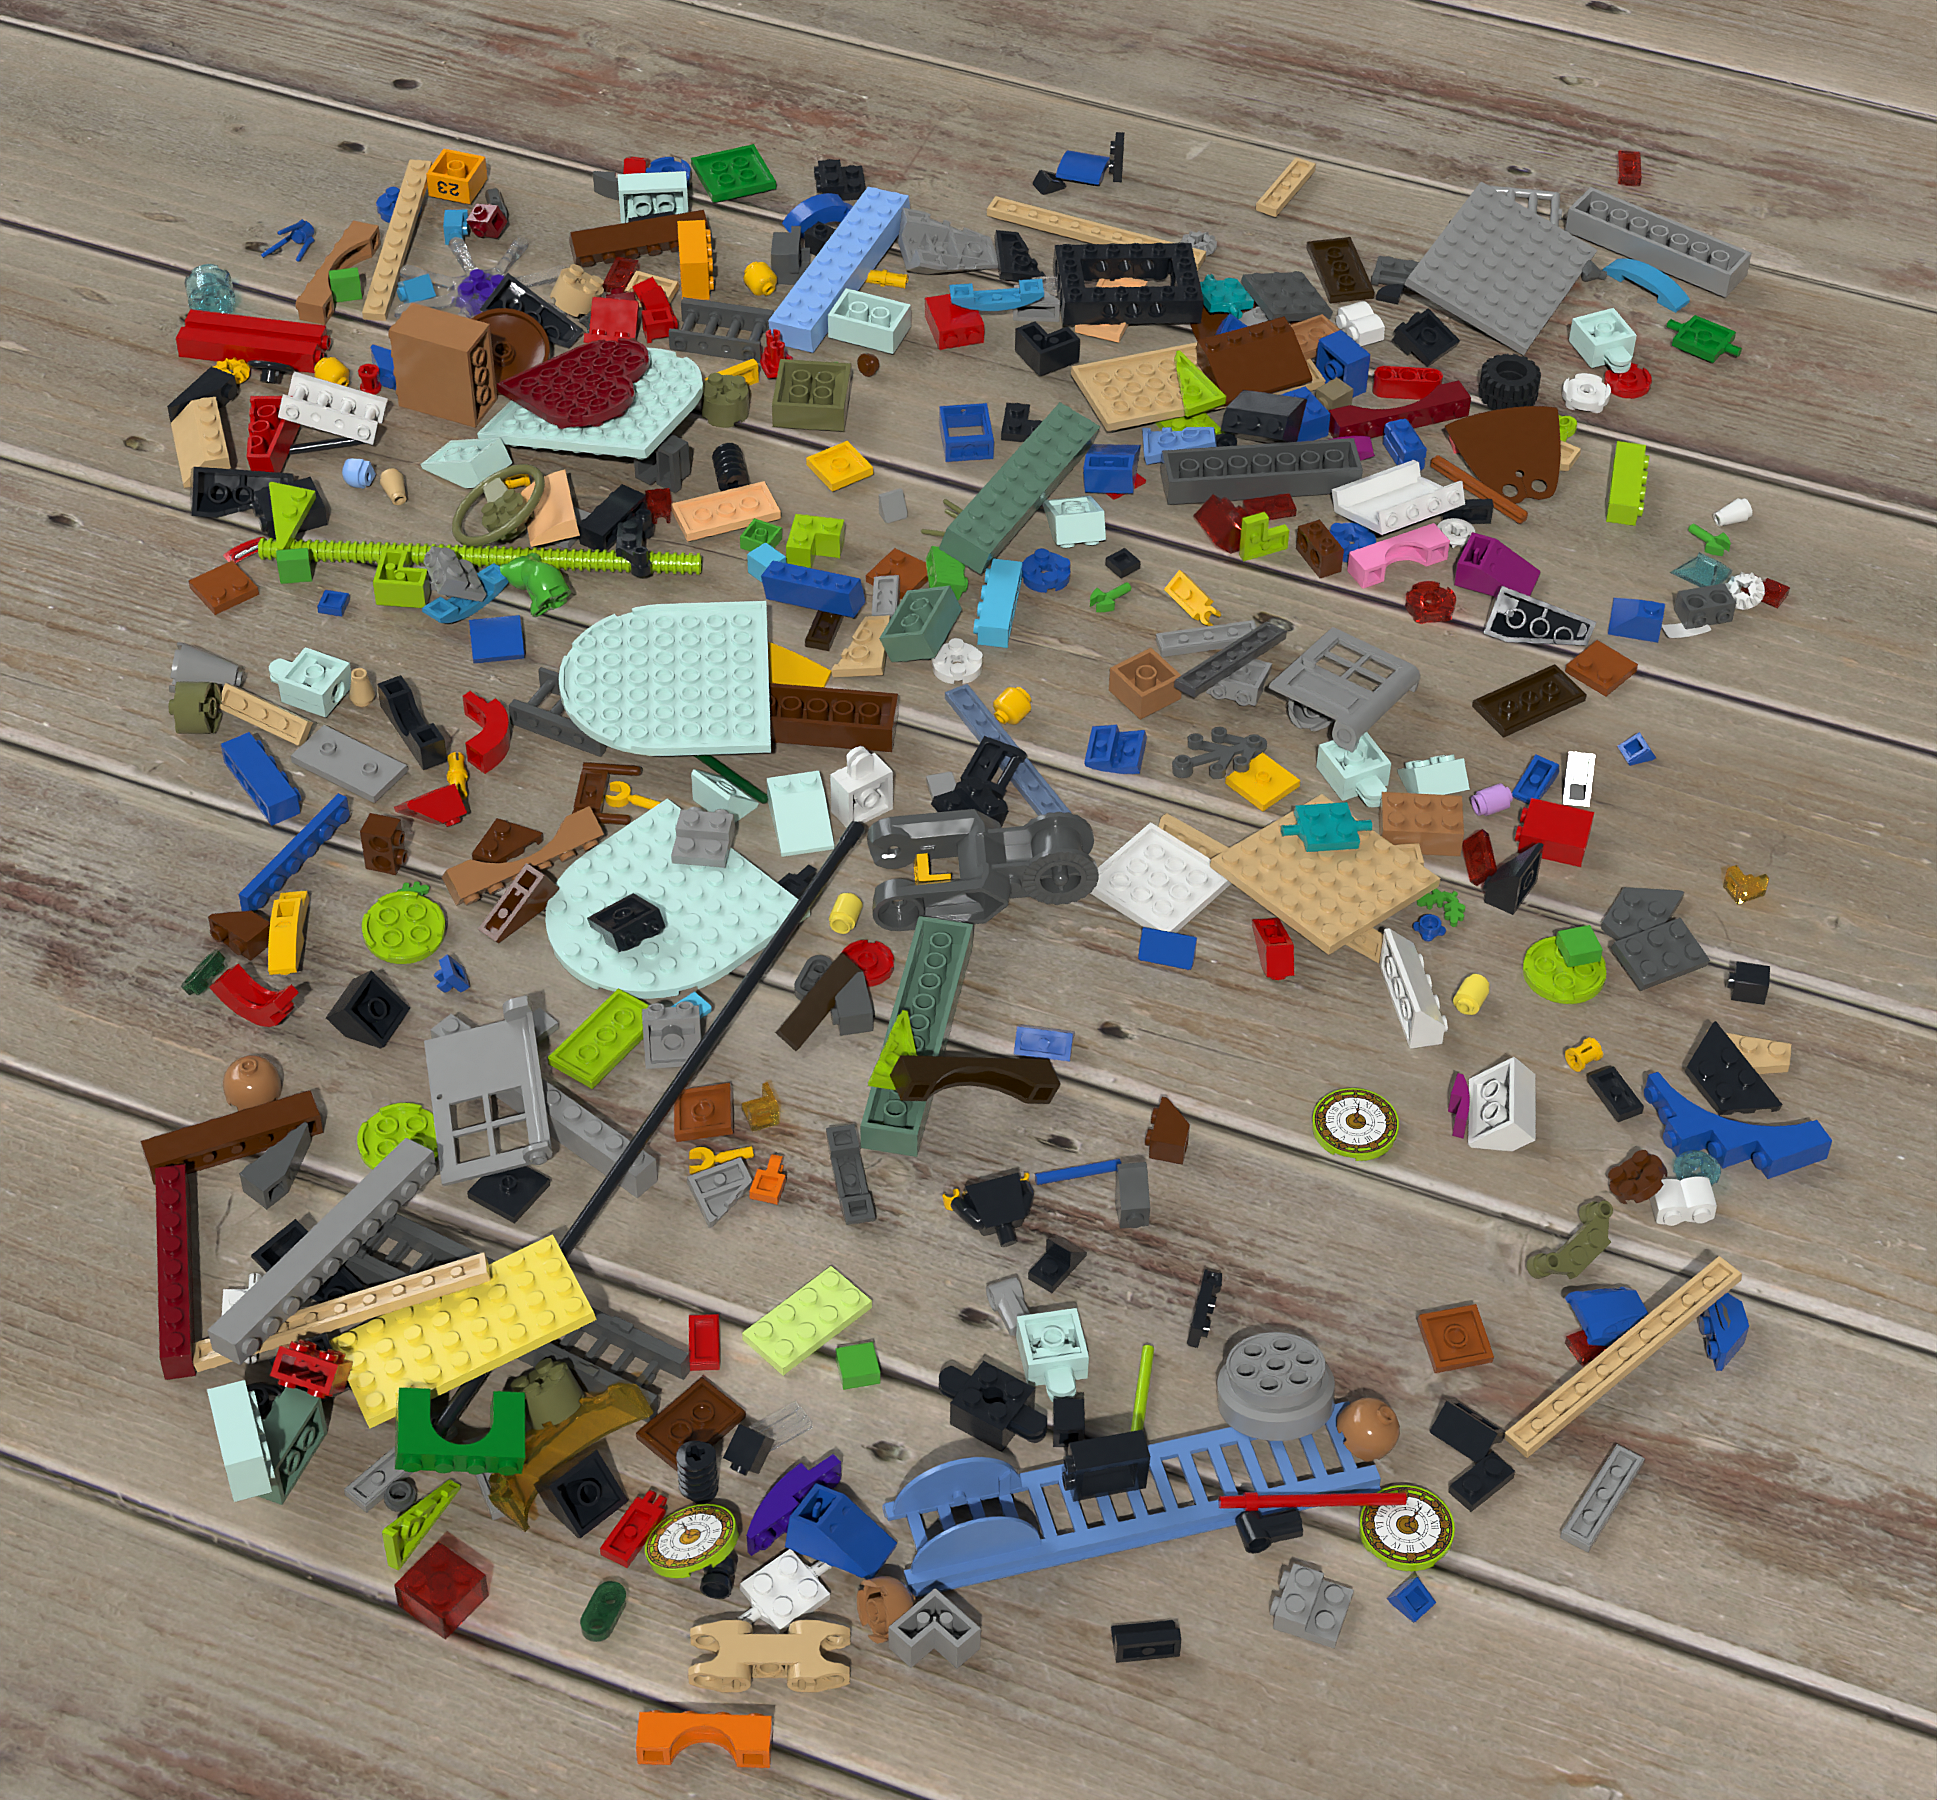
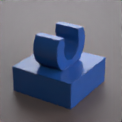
M448 954L439 960L441 969L434 974V977L441 982L437 985L438 989L446 993L454 987L461 993L470 987L465 969L461 964Z

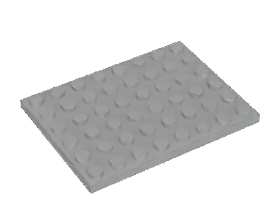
M1480 182L1408 276L1404 285L1524 356L1581 276L1585 263L1593 259L1597 249L1532 212L1529 208L1515 202L1510 197L1498 192L1491 186Z

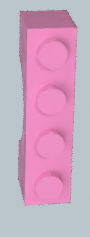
M1435 523L1349 552L1347 571L1364 589L1384 582L1386 567L1391 563L1409 560L1427 567L1447 560L1450 540Z

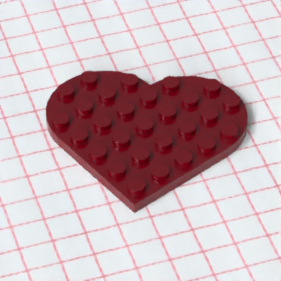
M618 338V342L613 340L605 342V339L580 345L503 380L496 385L499 393L546 422L557 425L560 429L588 425L597 427L603 425L606 420L624 415L625 410L635 399L633 383L640 380L639 377L647 371L650 359L647 348L638 341Z

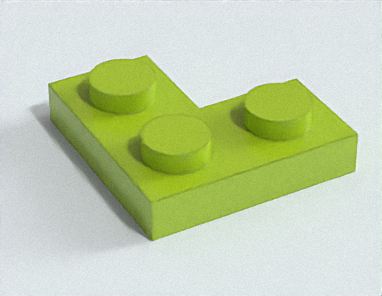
M1265 512L1242 518L1240 558L1244 562L1288 549L1290 531L1288 527L1284 524L1268 529L1269 517Z

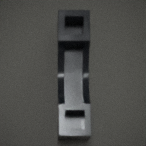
M400 675L378 683L380 707L421 768L426 770L447 762L444 737L434 723L427 725L424 722L416 706L412 690L403 677Z

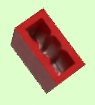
M950 294L925 298V318L939 350L984 343V322L978 310L964 308L951 303Z
M1531 798L1529 808L1523 807L1520 823L1524 825H1518L1515 841L1519 842L1517 853L1521 854L1537 843L1544 844L1542 859L1581 867L1591 832L1594 812Z

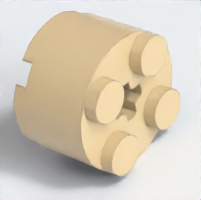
M571 264L570 268L561 270L551 291L550 298H555V305L559 309L578 317L579 314H587L591 311L593 297L602 296L604 281L598 276H591L584 272L580 266Z

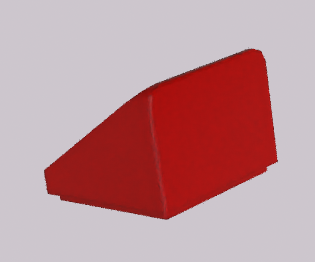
M626 157L624 159L623 174L646 173L651 159Z

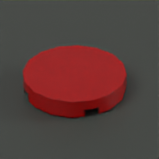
M1631 363L1630 369L1625 373H1615L1611 368L1607 370L1604 376V384L1606 386L1607 383L1610 385L1611 393L1615 396L1634 399L1642 397L1649 392L1652 376L1644 367L1642 370L1637 368V364Z
M859 940L850 943L842 951L845 956L863 971L867 987L882 984L890 978L894 971V955L890 948L881 942L868 943V940Z

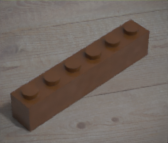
M698 210L570 232L569 243L574 264L589 267L594 265V263H612L621 258L631 260L639 257V255L648 254L654 256L662 251L678 252L677 221L705 220V227L709 229L705 211Z
M311 1090L166 1134L154 1136L140 1142L153 1185H155V1168L185 1164L187 1174H191L266 1151L304 1122L308 1124L310 1137L322 1134L323 1128L317 1105Z

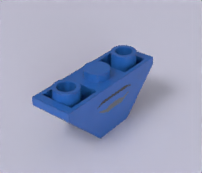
M1729 1293L1724 1294L1700 1314V1331L1702 1335H1706L1707 1355L1709 1359H1713L1716 1371H1722L1744 1345L1749 1329L1742 1301Z

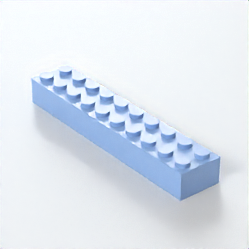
M867 187L768 320L771 335H773V329H777L781 332L780 340L785 343L786 347L811 353L815 351L828 333V314L844 290L847 288L858 291L868 278L870 270L876 267L899 235L902 209H910L908 195Z

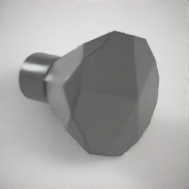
M1588 260L1582 269L1581 279L1585 282L1595 279L1605 280L1607 277V271L1600 270L1591 260Z

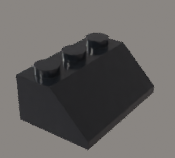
M1243 390L1226 407L1221 431L1232 434L1236 438L1268 443L1297 442L1307 399Z

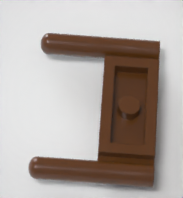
M583 762L572 814L590 806L600 824H630L631 818L629 815L601 812L609 774L639 776L641 768L634 765Z

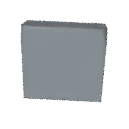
M901 488L879 494V514L885 523L907 518V508Z

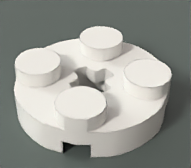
M1587 373L1576 374L1575 379L1570 381L1569 378L1566 379L1562 391V397L1566 401L1565 406L1568 409H1579L1593 413L1603 411V407L1608 404L1611 394V388L1608 383L1606 386L1602 383L1601 377Z
M959 638L951 639L949 643L943 644L936 657L932 658L934 675L945 683L954 684V680H963L962 684L969 683L978 678L982 671V652L976 647L964 643Z

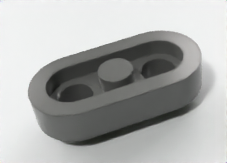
M815 955L806 961L794 983L795 996L798 1000L801 1001L830 966L832 963L830 958L823 955Z

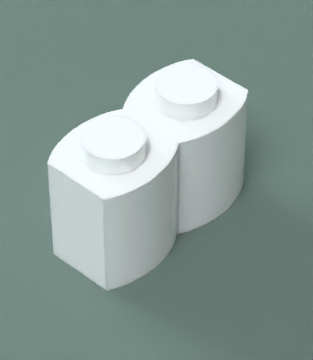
M1361 301L1338 308V315L1336 316L1338 328L1342 329L1357 344L1364 346L1384 340L1385 326L1380 317L1373 313L1367 302Z
M1690 1177L1683 1180L1662 1179L1661 1181L1664 1185L1650 1198L1656 1223L1674 1226L1684 1221L1705 1223L1714 1219L1717 1208L1711 1183L1707 1177Z

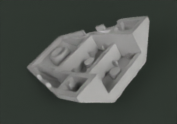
M908 208L902 209L898 244L907 271L915 274H940L998 269L997 255L991 237L965 227L963 230L951 227V222L943 220V223L930 218L931 214Z

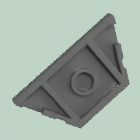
M1624 887L1604 918L1601 929L1609 937L1618 941L1667 923L1683 900L1684 892L1681 890Z

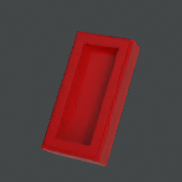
M719 1314L689 1315L690 1371L720 1370Z

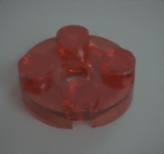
M1435 581L1418 582L1412 586L1411 591L1406 593V610L1413 616V620L1419 624L1449 621L1452 619L1456 606V595L1449 587H1447V590L1439 587L1440 583Z

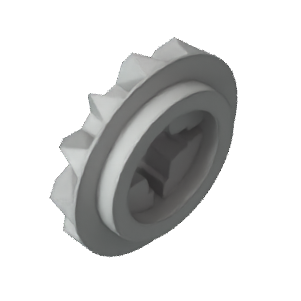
M1190 231L1189 234L1183 235L1181 240L1184 243H1191L1192 248L1206 251V256L1215 252L1217 248L1215 236L1209 235L1208 232L1201 233L1198 231L1195 233Z

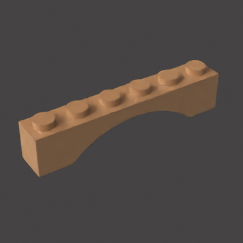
M353 220L348 229H345L339 242L335 243L332 252L326 256L324 263L320 269H317L313 279L307 283L301 296H298L296 309L298 310L299 320L326 325L335 312L329 271L347 269L361 261L372 258L381 245L378 225Z
M590 806L566 816L554 838L531 856L506 863H485L470 859L447 869L442 879L456 906L462 903L468 906L478 901L480 895L486 892L492 895L504 889V884L513 881L526 863L539 872H544L552 867L551 863L559 859L563 863L575 857V852L579 850L590 851L599 845V841L604 836V833Z

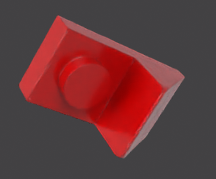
M653 276L632 286L644 310L669 307L672 316H674L661 285H657Z

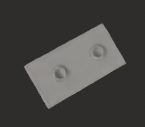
M323 725L291 755L292 763L373 803L380 799L408 772L407 765L326 725Z

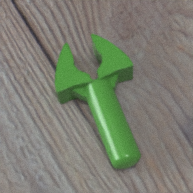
M1694 523L1689 526L1688 531L1707 543L1704 552L1717 556H1723L1724 549L1729 552L1731 543L1724 532L1718 536H1713Z
M1126 582L1107 593L1096 588L1090 596V607L1096 604V612L1115 610V602L1113 600L1130 592L1132 589L1131 585Z

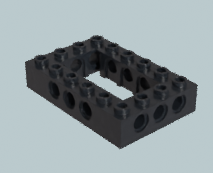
M1191 243L1063 244L1054 246L1053 272L1058 300H1060L1063 325L1201 323L1204 299ZM1168 274L1171 276L1170 286L1085 288L1084 281H1092V279H1110V281L1121 278H1155V280H1162Z

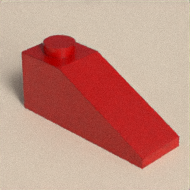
M1252 919V928L1261 967L1266 977H1270L1273 980H1283L1286 976H1294V944L1280 919Z

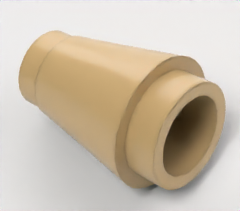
M394 468L382 472L380 485L394 505L405 503L407 498L403 474Z
M356 668L351 672L349 698L354 705L365 707L373 702L375 691L366 670Z

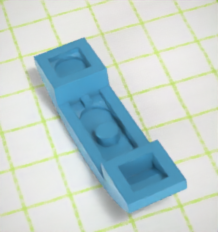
M1622 258L1616 259L1603 268L1604 271H1607L1608 276L1619 282L1628 278L1657 294V303L1675 313L1690 302V298L1675 281L1660 270L1644 262Z
M1042 279L1019 280V288L973 291L972 283L949 285L951 303L979 311L1015 309L1044 297Z
M493 563L477 573L486 593L482 602L457 597L445 600L439 597L424 606L422 612L440 623H452L465 619L490 603L504 589L508 581L501 574L500 566Z

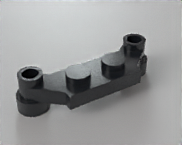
M639 509L636 511V516L624 523H618L616 557H622L631 563V574L637 577H645L651 573L648 549L642 546L643 539L651 538L654 535V524L651 522V511L649 509Z

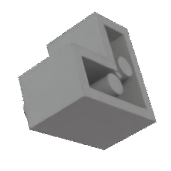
M936 1588L888 1627L889 1649L910 1668L933 1649H936L956 1668L960 1667L980 1650L981 1628Z

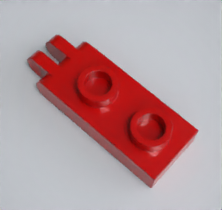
M649 1490L644 1498L636 1497L600 1547L601 1556L628 1568L645 1545L650 1533L664 1518L666 1510L663 1508L666 1505L667 1497L660 1495L654 1502L656 1492Z

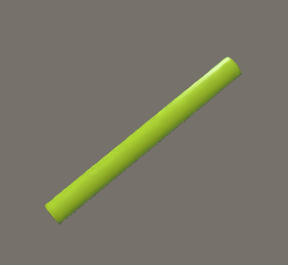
M1144 1345L1142 1347L1131 1431L1144 1428L1154 1356V1347L1151 1345Z

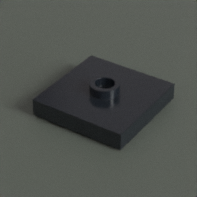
M524 1166L481 1177L467 1191V1195L470 1200L515 1224L550 1186V1179Z

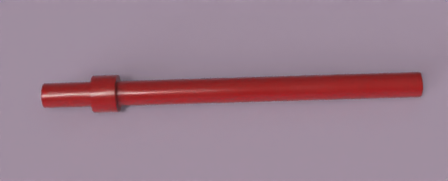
M1244 1492L1241 1496H1219L1218 1503L1220 1509L1243 1508L1244 1511H1258V1508L1406 1505L1407 1496L1405 1492L1258 1495L1257 1492Z

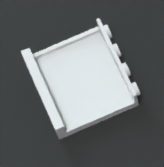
M1415 460L1332 489L1335 513L1381 535L1465 505L1462 481L1443 487L1421 477L1419 462Z

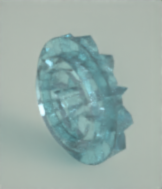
M1692 1150L1684 1152L1676 1158L1673 1172L1676 1173L1677 1180L1690 1177H1707L1712 1187L1714 1183H1718L1721 1168L1717 1160L1708 1153ZM1702 1166L1701 1173L1693 1175L1692 1171Z

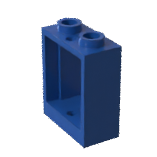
M987 403L939 406V427L945 462L993 459L994 438ZM982 427L983 435L949 437L948 428Z

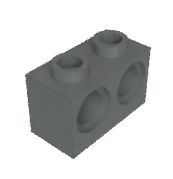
M1725 583L1678 591L1674 611L1687 630L1705 625L1732 622L1736 601Z

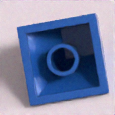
M1614 598L1608 635L1658 643L1665 604L1639 599Z

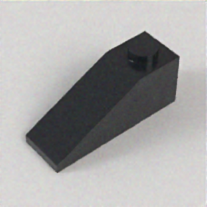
M211 366L167 406L170 423L191 400L216 397L218 409L224 407L238 394L235 376Z

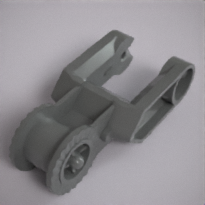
M975 809L883 818L873 823L867 833V844L874 864L885 869L906 867L913 863L916 854L927 853L928 860L958 857L960 879L915 883L907 879H891L877 885L873 897L872 915L877 925L889 931L915 930L919 916L969 924H983L1006 908L1009 899L1031 897L1038 902L1046 904H1069L1085 898L1097 886L1099 880L1097 864L1088 855L1094 845L1093 830L1085 819L1069 812H1049L1031 819L1024 826L1002 828L998 821ZM897 846L898 848L891 849L889 847Z

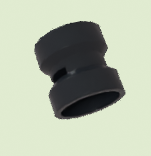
M727 1556L715 1567H712L710 1564L703 1568L705 1575L701 1578L700 1584L702 1594L713 1599H724L731 1595L733 1582L730 1578L734 1576L736 1563L732 1558Z

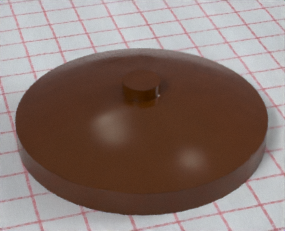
M497 308L481 312L471 318L490 324L496 384L550 359L548 336L540 323L530 315L515 309ZM496 385L497 395H502L501 393L498 392L497 385Z

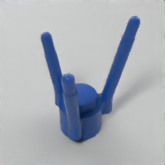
M301 219L298 223L279 230L278 235L292 232L263 252L261 256L264 258L290 240H293L298 244L304 243L296 258V261L299 262L309 245L314 242L312 237L314 235L313 226Z

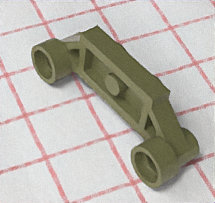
M1605 1200L1601 1202L1593 1201L1583 1205L1579 1210V1217L1584 1225L1556 1253H1539L1531 1256L1527 1261L1529 1274L1536 1279L1544 1278L1550 1274L1567 1275L1569 1279L1576 1278L1611 1243L1608 1238L1609 1217L1613 1214L1612 1205Z

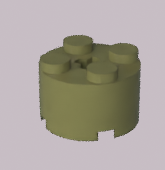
M719 373L710 374L703 383L704 389L701 397L702 417L708 419L709 424L721 428L733 427L734 423L740 420L741 423L744 422L749 416V395L746 379L743 376L721 375Z
M176 682L174 699L169 701L168 708L170 715H174L177 734H210L218 731L222 713H217V704H222V698L216 683Z
M551 1358L541 1360L536 1364L534 1371L526 1376L515 1379L510 1385L513 1392H525V1418L531 1428L536 1430L545 1429L542 1425L543 1423L551 1421L554 1426L566 1420L581 1406L579 1402L580 1397L583 1399L585 1397L567 1364L564 1362H553Z

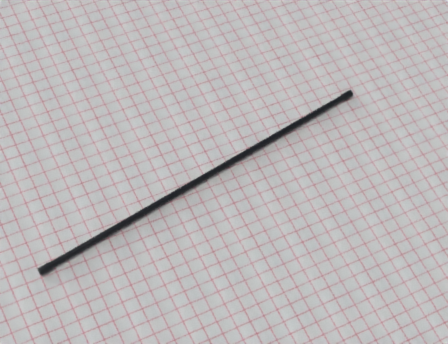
M852 821L834 850L561 1240L559 1247L566 1260L847 853L862 836L865 829L861 823ZM488 1372L462 1384L438 1419L432 1424L435 1432L440 1437L445 1439L448 1430Z

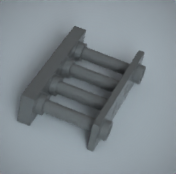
M683 297L681 301V314L684 323L681 330L669 329L670 350L743 361L754 358L757 363H760L761 342L759 338L761 333H766L769 330L768 320L774 314V310ZM693 324L706 325L704 333L692 332ZM716 326L729 328L727 335H713ZM738 331H752L749 340L736 338Z
M540 667L538 670L540 688L528 703L513 699L509 704L510 723L602 757L606 752V745L589 737L572 720L560 716L565 710L561 698L550 711L538 708L549 692L560 696L559 673Z

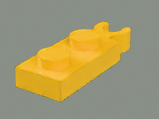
M1181 570L1176 573L1164 589L1192 618L1198 621L1200 619L1207 626H1213L1209 621L1211 614L1218 617L1221 616V612L1211 606L1214 601Z

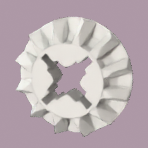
M1446 519L1437 525L1450 540L1449 545L1452 548L1455 546L1464 548L1472 532L1475 533L1474 527L1462 519Z
M1741 572L1740 575L1731 576V580L1725 583L1736 601V609L1746 610L1755 607L1761 602L1765 594V587L1761 578H1758L1753 573L1744 574ZM1739 585L1744 588L1748 587L1749 595L1744 592L1739 593Z

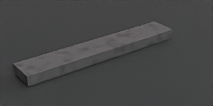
M1266 621L1175 679L1174 687L1195 698L1284 641L1287 631Z

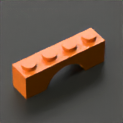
M661 1710L639 1712L636 1740L637 1763L671 1765L678 1753L684 1748L696 1743H713L726 1749L733 1757L737 1767L770 1768L773 1734L772 1716H764L760 1713L731 1715L727 1712L698 1714L694 1711L665 1713Z

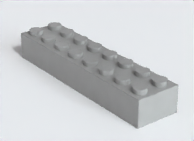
M1590 187L1568 210L1565 231L1591 241L1596 245L1608 248L1615 253L1649 264L1658 270L1692 283L1697 287L1709 290L1716 295L1726 298L1747 276L1751 252Z

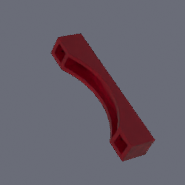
M1458 380L1437 385L1425 398L1402 407L1372 409L1348 405L1329 410L1331 413L1329 433L1333 438L1345 436L1375 438L1385 435L1386 423L1399 419H1407L1414 429L1467 417L1470 411L1471 396Z

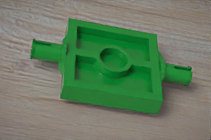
M1694 315L1683 324L1672 319L1667 323L1666 328L1678 332L1673 338L1672 346L1698 356L1703 360L1714 363L1723 353L1727 352L1739 357L1742 352L1741 347L1731 344L1736 336L1735 331Z

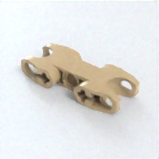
M721 1620L698 1625L690 1629L692 1646L714 1651L718 1655L712 1661L698 1663L689 1667L688 1679L690 1685L718 1692H743L750 1688L751 1678H787V1686L793 1691L820 1692L850 1684V1667L841 1663L826 1661L822 1657L827 1651L842 1649L850 1645V1628L820 1620H798L789 1625L788 1634H753V1627L749 1622L743 1620Z

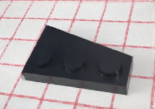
M996 230L994 239L999 279L1007 281L1042 279L1044 284L1046 275L1043 271H1039L1037 261L1028 254L1029 249L1018 232Z

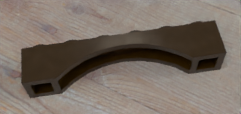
M900 1055L890 1074V1078L901 1101H927L932 1095L943 1089L955 1086H976L1002 1092L1027 1104H1050L1061 1085L1049 1059Z

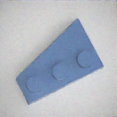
M1171 427L1162 428V431H1151V428H1142L1146 465L1161 463L1162 450L1217 447L1214 427H1186L1182 431H1172Z

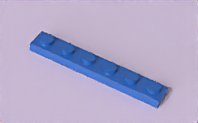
M338 793L238 894L242 911H253L255 913L258 909L262 908L266 901L276 891L280 890L283 883L292 874H295L299 867L309 857H312L325 841L330 839L333 832L341 824L348 820L350 812L346 796Z

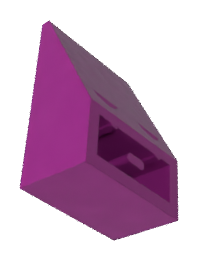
M1472 532L1457 563L1454 585L1490 596H1495L1498 586H1504L1531 596L1541 571L1496 538Z

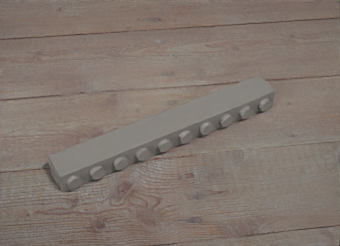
M450 1014L431 1029V1037L433 1039L472 1028ZM542 1079L550 1136L607 1176L630 1143V1140ZM522 1088L494 1094V1096L519 1114L525 1113ZM642 1150L618 1185L636 1198H639L658 1181L656 1159Z
M405 1138L207 1330L213 1351L239 1365L249 1356H252L270 1336L276 1333L278 1328L290 1316L297 1312L298 1308L310 1296L318 1291L319 1287L330 1276H333L350 1257L356 1254L358 1249L370 1237L376 1234L378 1229L389 1218L396 1214L397 1210L408 1199H411L427 1181L433 1178L437 1172L433 1151Z

